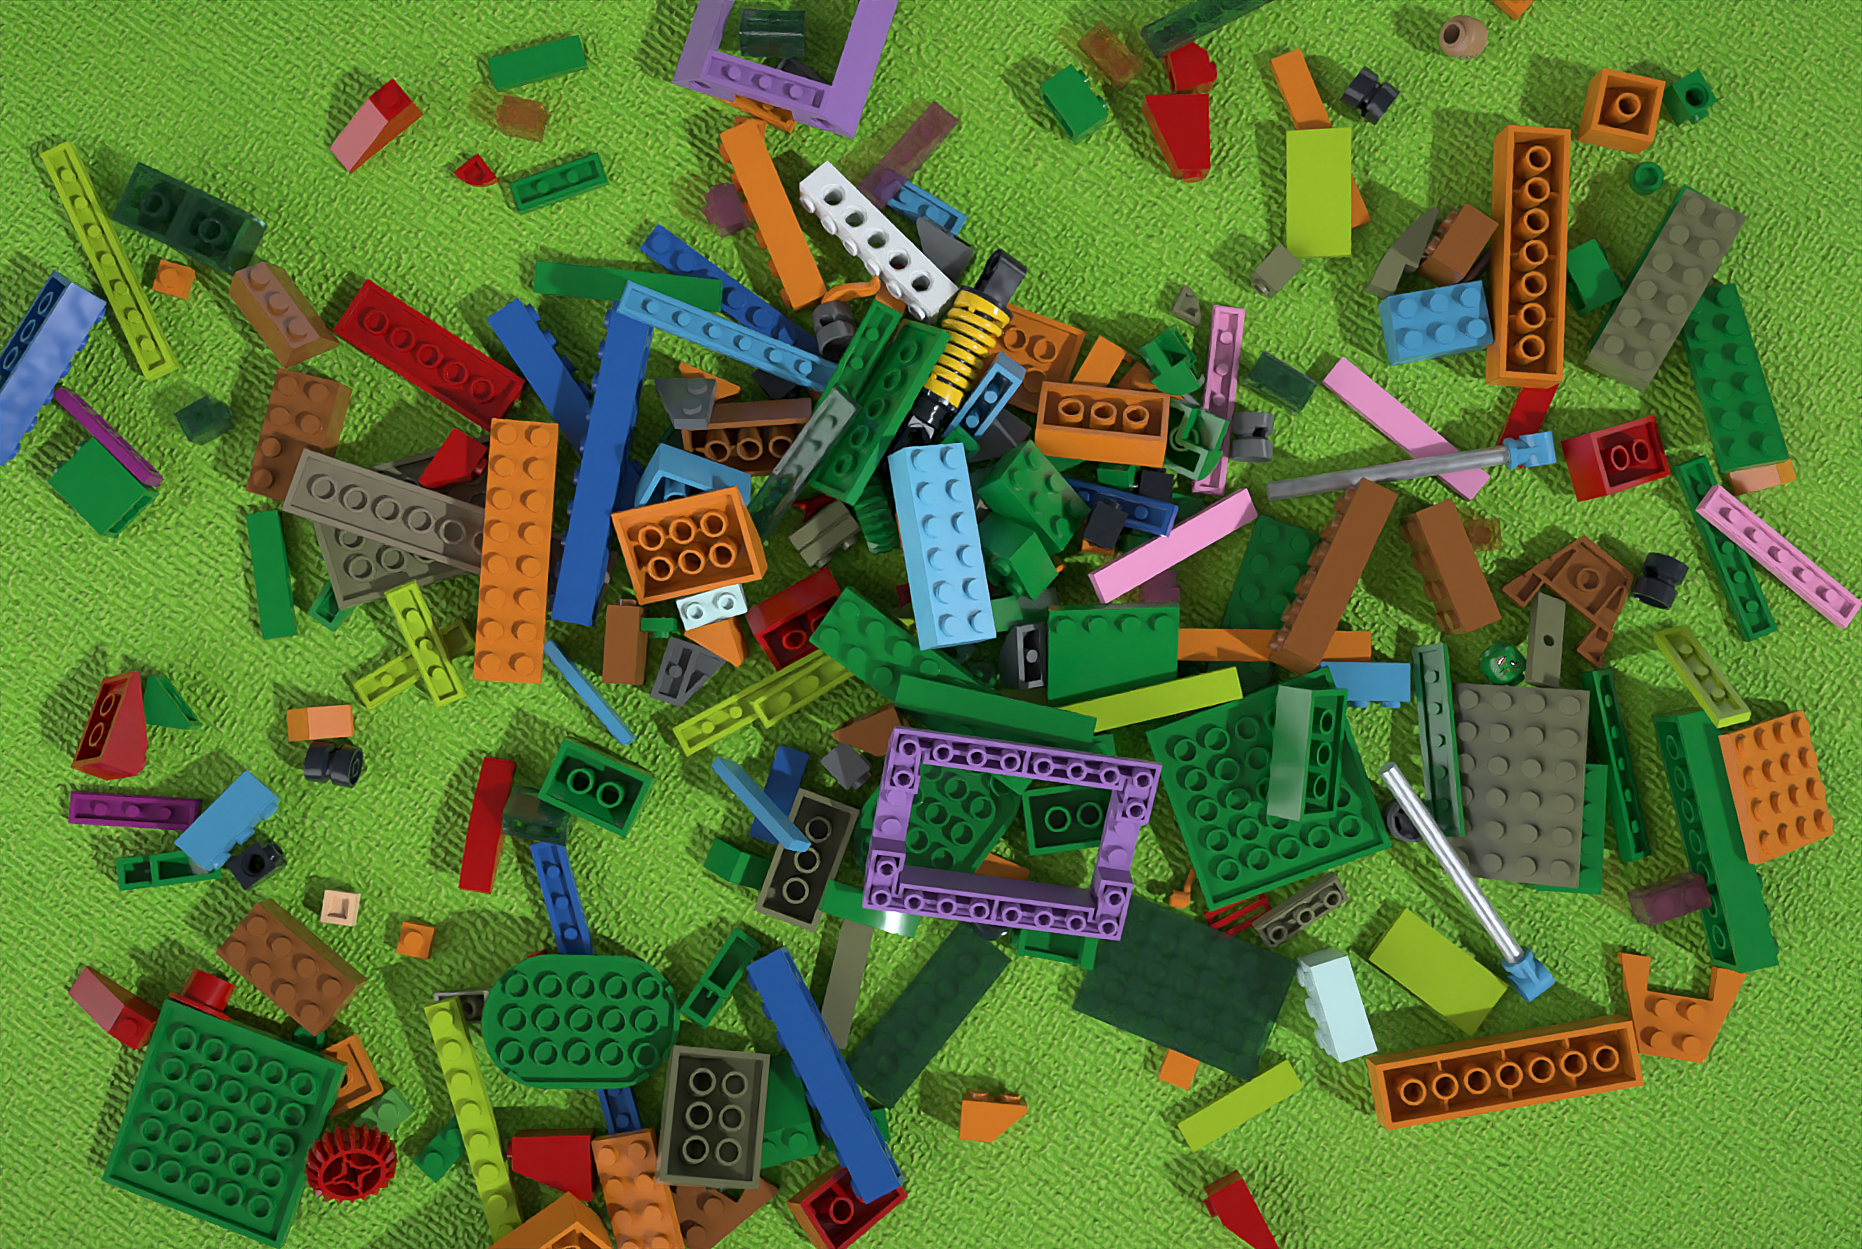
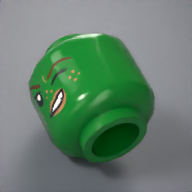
M1499 640L1479 655L1482 658L1479 668L1492 685L1505 686L1507 684L1508 686H1516L1525 679L1523 672L1526 670V658L1512 642L1502 643Z

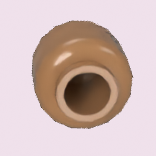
M1456 15L1451 17L1442 27L1439 37L1440 47L1450 57L1471 60L1484 50L1487 44L1488 32L1485 24L1479 19L1467 15Z

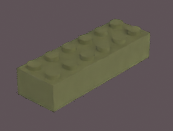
M1686 189L1584 364L1643 393L1663 362L1747 216L1690 189Z

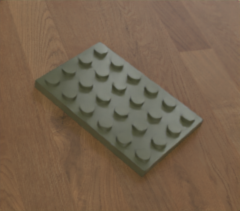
M490 435L474 439L487 447L488 450L490 449ZM440 448L365 469L421 487L418 480ZM488 468L482 476L476 474L472 481L429 490L485 508ZM312 521L340 610L386 598L385 590L416 579L419 588L471 573Z
M1454 683L1453 711L1465 836L1446 838L1472 877L1579 888L1590 691Z

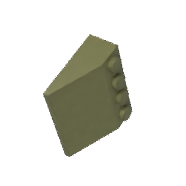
M679 1045L671 1047L667 1063L654 1184L758 1189L770 1054Z

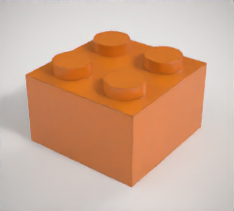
M1602 68L1589 81L1577 141L1633 154L1642 152L1654 141L1666 81Z

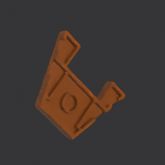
M1583 535L1504 584L1498 591L1520 609L1528 604L1542 585L1562 601H1565L1568 606L1592 624L1572 651L1591 667L1598 669L1603 663L1605 648L1613 636V626L1617 615L1622 611L1634 575Z
M760 1174L758 1189H744L739 1199H736L720 1188L669 1185L684 1245L689 1249L713 1248L778 1193L780 1186Z

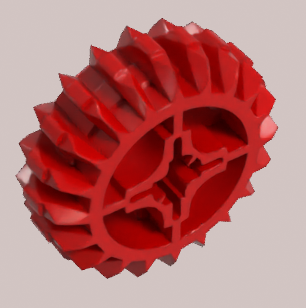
M351 1122L349 1127L344 1129L337 1125L334 1133L325 1131L322 1139H315L313 1148L308 1149L305 1174H307L309 1188H313L316 1196L323 1195L326 1202L335 1198L338 1205L343 1200H349L353 1204L354 1200L359 1198L366 1202L369 1194L378 1196L380 1188H388L390 1179L394 1178L396 1164L398 1163L396 1147L393 1140H390L387 1131L380 1132L377 1125L368 1129L365 1122L360 1127H354Z

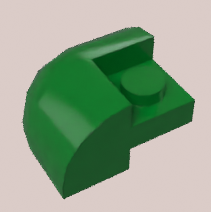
M1175 324L1138 349L1155 374L1151 382L1162 392L1170 395H1185L1197 390L1205 382L1203 374L1197 375L1194 368V363L1198 361Z
M1170 397L1167 444L1163 464L1169 469L1196 481L1205 479L1214 470L1224 452L1220 447L1230 420L1211 413L1202 406Z

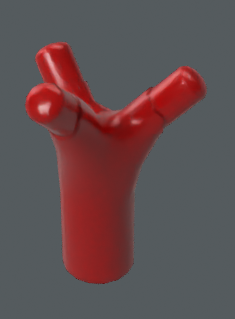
M822 493L808 499L787 500L786 505L806 510L802 521L804 524L811 519L817 510L837 499Z

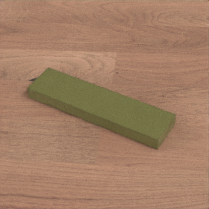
M843 919L821 1011V1016L837 1047L841 1049H846L874 931L873 927Z

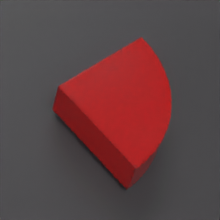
M478 153L453 172L459 180L473 187H487L499 181Z

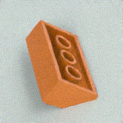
M1042 381L1035 445L1044 456L1162 468L1167 444L1170 394Z

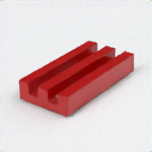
M1264 893L1257 895L1259 899L1216 922H1214L1212 917L1245 900L1211 912L1209 910L1203 912L1218 943L1253 926L1251 922L1273 909ZM1261 906L1264 907V911L1219 932L1218 929Z

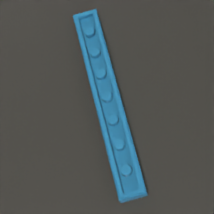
M629 280L616 310L619 314L821 394L838 366L834 362Z

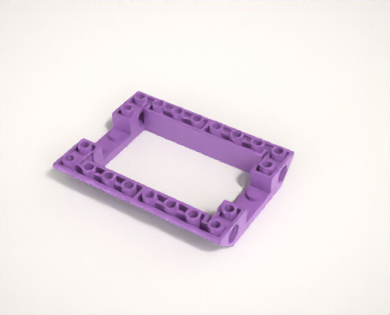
M734 0L699 1L672 81L673 84L730 102H734L735 96L738 94L792 111L793 121L854 139L898 0H859L832 86L717 51Z
M895 725L887 745L867 855L862 908L1120 941L1134 884L1130 874L1140 825H1148L1162 763ZM921 753L923 764L1112 789L1090 889L904 865L906 856L905 838L914 794L918 793L921 777Z

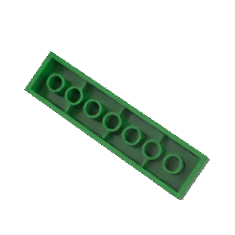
M853 585L845 588L808 640L894 704L902 673L1003 696L939 648L920 651L918 633ZM901 708L933 731L1055 748L1059 745L1058 743ZM990 773L1020 796L1033 780L1032 778Z
M1687 707L1652 715L1712 964L1741 974L1779 965L1777 957L1779 946L1774 936H1772L1769 925L1771 913L1767 905L1764 904L1761 892L1763 890V881L1760 874L1756 872L1755 864H1749L1718 738V735L1722 734L1724 727L1717 729L1702 707Z

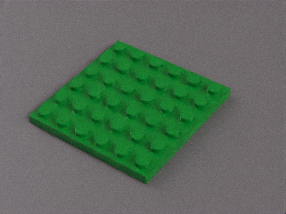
M1327 665L1311 670L1307 674L1297 675L1244 694L1242 699L1220 703L1144 730L1155 762L1162 763L1160 777L1210 912L1392 847L1347 717L1345 719L1336 817L1298 822L1267 815L1266 796L1270 783L1269 763L1273 750L1274 739L1272 731L1275 726V699L1278 693V686L1300 684L1336 687L1330 668Z
M167 997L163 1003L101 1181L268 1246L281 1249L286 1243L307 1184L305 1164L308 1149L313 1148L315 1139H322L349 1063L230 1018L229 1021H225L189 1004Z

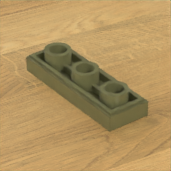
M1540 592L1536 593L1531 601L1524 683L1539 688L1559 689L1566 602Z
M1330 871L1251 923L1265 947L1270 951L1349 900V897L1337 876Z

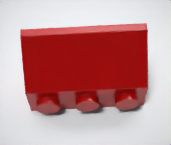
M828 566L748 609V612L744 613L755 638L777 672L819 650L818 647L808 640L842 594Z

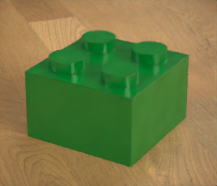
M993 511L977 526L986 578L993 585L998 586L1001 584L1017 597L1022 595L1034 601L1059 574L1035 531Z

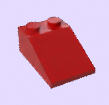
M1654 415L1560 441L1577 502L1614 494L1671 475Z
M131 671L103 678L70 768L106 781L138 776L147 760L145 753L148 747L140 673Z
M839 1163L808 1183L786 1203L816 1249H847L908 1197L902 1186L865 1204L863 1198H858L851 1187L850 1180L853 1178L848 1168H843Z

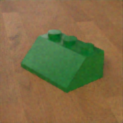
M574 737L564 738L537 798L626 838L644 809L659 776Z

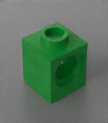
M1699 69L1667 87L1662 98L1663 104L1677 127L1687 121H1690L1691 125L1704 119L1710 115L1707 109L1718 102ZM1685 96L1692 99L1694 106L1686 101Z

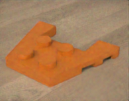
M1618 951L1617 959L1618 963L1621 964L1623 979H1621L1623 991L1626 992L1629 1006L1627 1013L1628 1018L1633 1023L1638 1053L1704 1063L1746 977V973L1741 974L1723 967L1712 966L1707 999L1647 990L1651 957Z

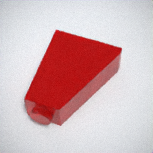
M1209 94L1145 95L1142 103V113L1174 178L1183 179L1187 183L1202 181V178H1206L1211 169Z
M596 1128L518 1130L512 1137V1140L508 1141L507 1158L512 1160V1171L561 1192L567 1193L569 1191L582 1201H591L597 1193V1168L590 1143L596 1137Z

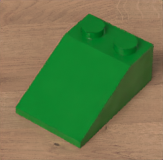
M789 1052L770 1057L760 1169L818 1154L821 1147L812 1107L805 1094L807 1090L802 1078L798 1079L794 1074L790 1064L793 1059Z

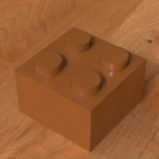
M1465 203L1458 211L1453 208L1447 217H1444L1433 232L1435 236L1429 244L1427 243L1419 266L1414 272L1439 288L1455 285L1465 277L1499 223L1468 203Z

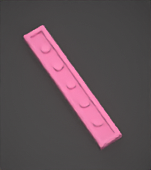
M1218 305L1212 307L1201 406L1207 408L1211 413L1230 420V424L1220 447L1224 452L1214 470L1203 480L1196 481L1192 479L1191 493L1224 496L1245 309Z
M1340 358L1321 383L1414 459L1460 452L1346 358ZM1481 468L1435 475L1467 502L1473 499L1490 478V475Z
M1719 484L1712 486L1695 511L1839 629L1847 628L1862 606V602Z
M1247 488L1238 489L1174 525L1169 538L1157 535L1089 573L1088 575L1100 603L1106 604L1257 518L1258 515Z

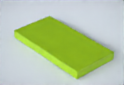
M1351 127L1286 131L1287 250L1296 259L1351 257Z
M1405 907L1400 910L1366 956L1369 961L1470 1037L1473 1036L1509 987L1507 983Z

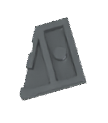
M699 377L692 379L655 378L656 392L660 394L666 412L670 414V420L675 429H708L718 390L716 379H703Z
M670 636L650 697L681 707L727 661L702 646Z

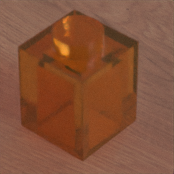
M504 95L502 105L499 104L497 107L496 123L505 136L542 143L548 111L542 102Z

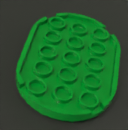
M921 753V777L918 793L914 794L905 838L906 856L904 865L974 874L1010 827L1017 814L1021 796L988 772L923 764ZM880 785L862 807L854 830L855 856L864 877Z
M542 954L526 958L511 966L497 979L487 995L481 1016V1032L484 1046L494 1064L506 1076L517 1083L540 1089H619L638 1084L649 1078L663 1062H666L670 1056L671 1047L676 1044L680 1028V1012L677 997L666 979L657 969L646 962L618 955Z

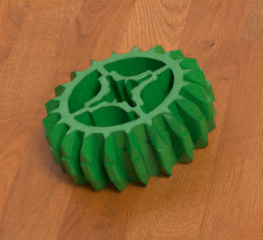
M874 471L854 508L869 550L872 554L877 555L888 553L892 549L899 547L900 538L879 479Z

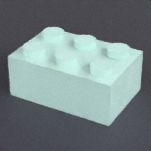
M1330 947L1298 957L1299 967L1295 968V972L1300 986L1306 987L1309 998L1305 999V1005L1310 1017H1315L1319 1029L1314 1030L1320 1049L1324 1048L1327 1055H1332L1340 1063L1376 1052L1377 1047L1348 955L1334 947Z

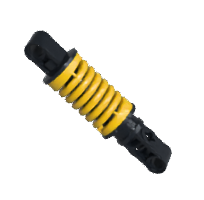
M1002 248L995 250L991 254L974 288L961 285L953 303L954 308L948 311V319L943 320L941 323V328L950 334L951 338L943 354L932 369L927 382L923 385L913 402L911 410L907 413L897 430L896 436L889 444L878 467L875 469L891 479L887 456L904 447L928 446L934 432L940 431L942 427L941 421L944 419V416L946 414L954 416L958 414L959 408L966 398V394L959 389L964 391L971 389L972 385L966 378L971 381L977 379L978 374L972 368L981 370L984 363L979 358L988 359L990 352L986 348L993 349L996 345V341L990 335L1000 337L1004 326L1012 321L1014 317L1013 313L1006 306L1016 288L1023 281L1027 273V266ZM908 434L913 436L912 440L908 437Z

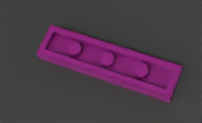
M59 388L54 393L53 397L143 484L157 487L164 480L163 476L80 395L65 388Z
M71 791L68 824L186 831L201 816L203 799Z

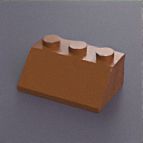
M263 261L235 272L228 294L285 369L339 347L340 342L285 269Z
M890 702L841 723L832 734L834 739L879 757L886 754L888 741L894 726L910 727L904 711L901 708L894 707L895 704Z

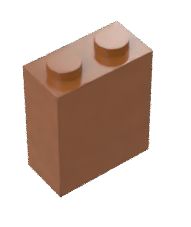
M617 599L616 605H607L602 683L645 685L648 632L641 631V618H649L650 610L641 607L636 600Z

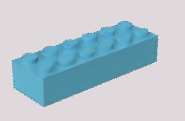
M963 443L904 447L887 456L920 651L978 643L996 638Z

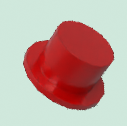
M194 968L180 994L169 991L167 996L229 1021L231 1017L222 1012L237 986Z

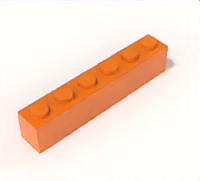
M749 120L719 133L723 144L719 145L718 149L725 164L732 163L735 173L731 174L730 177L737 193L744 191L747 202L742 205L749 221L756 220L760 230L755 232V236L761 250L767 248L772 259L767 261L773 278L780 277L784 289L779 290L786 308L792 306L795 313L798 314L821 304L827 289L755 120Z

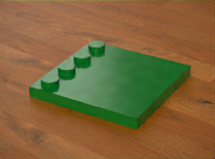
M1147 602L1048 606L1046 706L1058 707L1177 679L1179 603ZM1175 714L1129 725L1164 724L1175 720Z

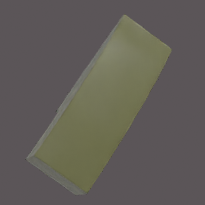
M1434 207L1419 217L1393 242L1372 271L1363 290L1364 292L1386 299L1395 293L1402 273L1410 276L1418 268L1440 209Z

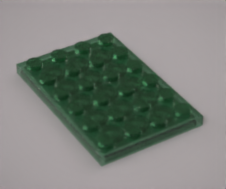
M1131 894L1120 941L1098 939L1093 970L1086 969L1071 1007L1075 1011L1251 1082L1299 963L1279 953Z

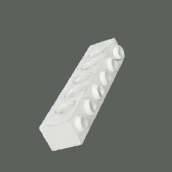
M828 160L799 183V200L803 208L808 213L814 212L821 219V223L826 231L832 235L836 234L842 240L845 249L851 255H857L864 262L866 269L872 276L878 275L886 283V287L891 295L896 299L901 298L908 305L909 311L917 320H923L927 325L931 326L953 307L954 300L959 293V288ZM837 201L839 204L829 205L827 202ZM858 222L861 225L854 227L848 225V223ZM880 243L883 246L880 248H873L870 246V244ZM894 264H901L905 268L897 270L892 268L891 266ZM921 285L926 287L927 290L917 291L913 287Z

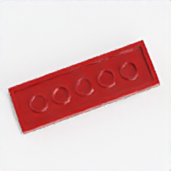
M368 278L333 329L334 333L489 433H491L492 418L505 419L528 385L526 380Z

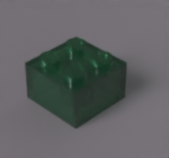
M138 161L110 219L135 233L184 255L211 198L195 187Z
M196 188L168 245L180 253L233 278L236 271L248 267L268 225L255 215Z

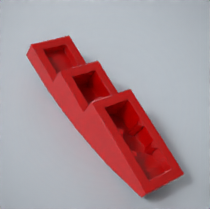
M484 757L468 825L458 886L459 890L484 894L492 893L506 837L504 829L512 801L510 793L517 769L515 761Z

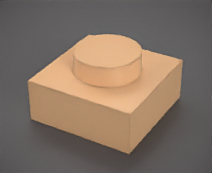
M326 889L320 922L346 926L356 925L361 893Z

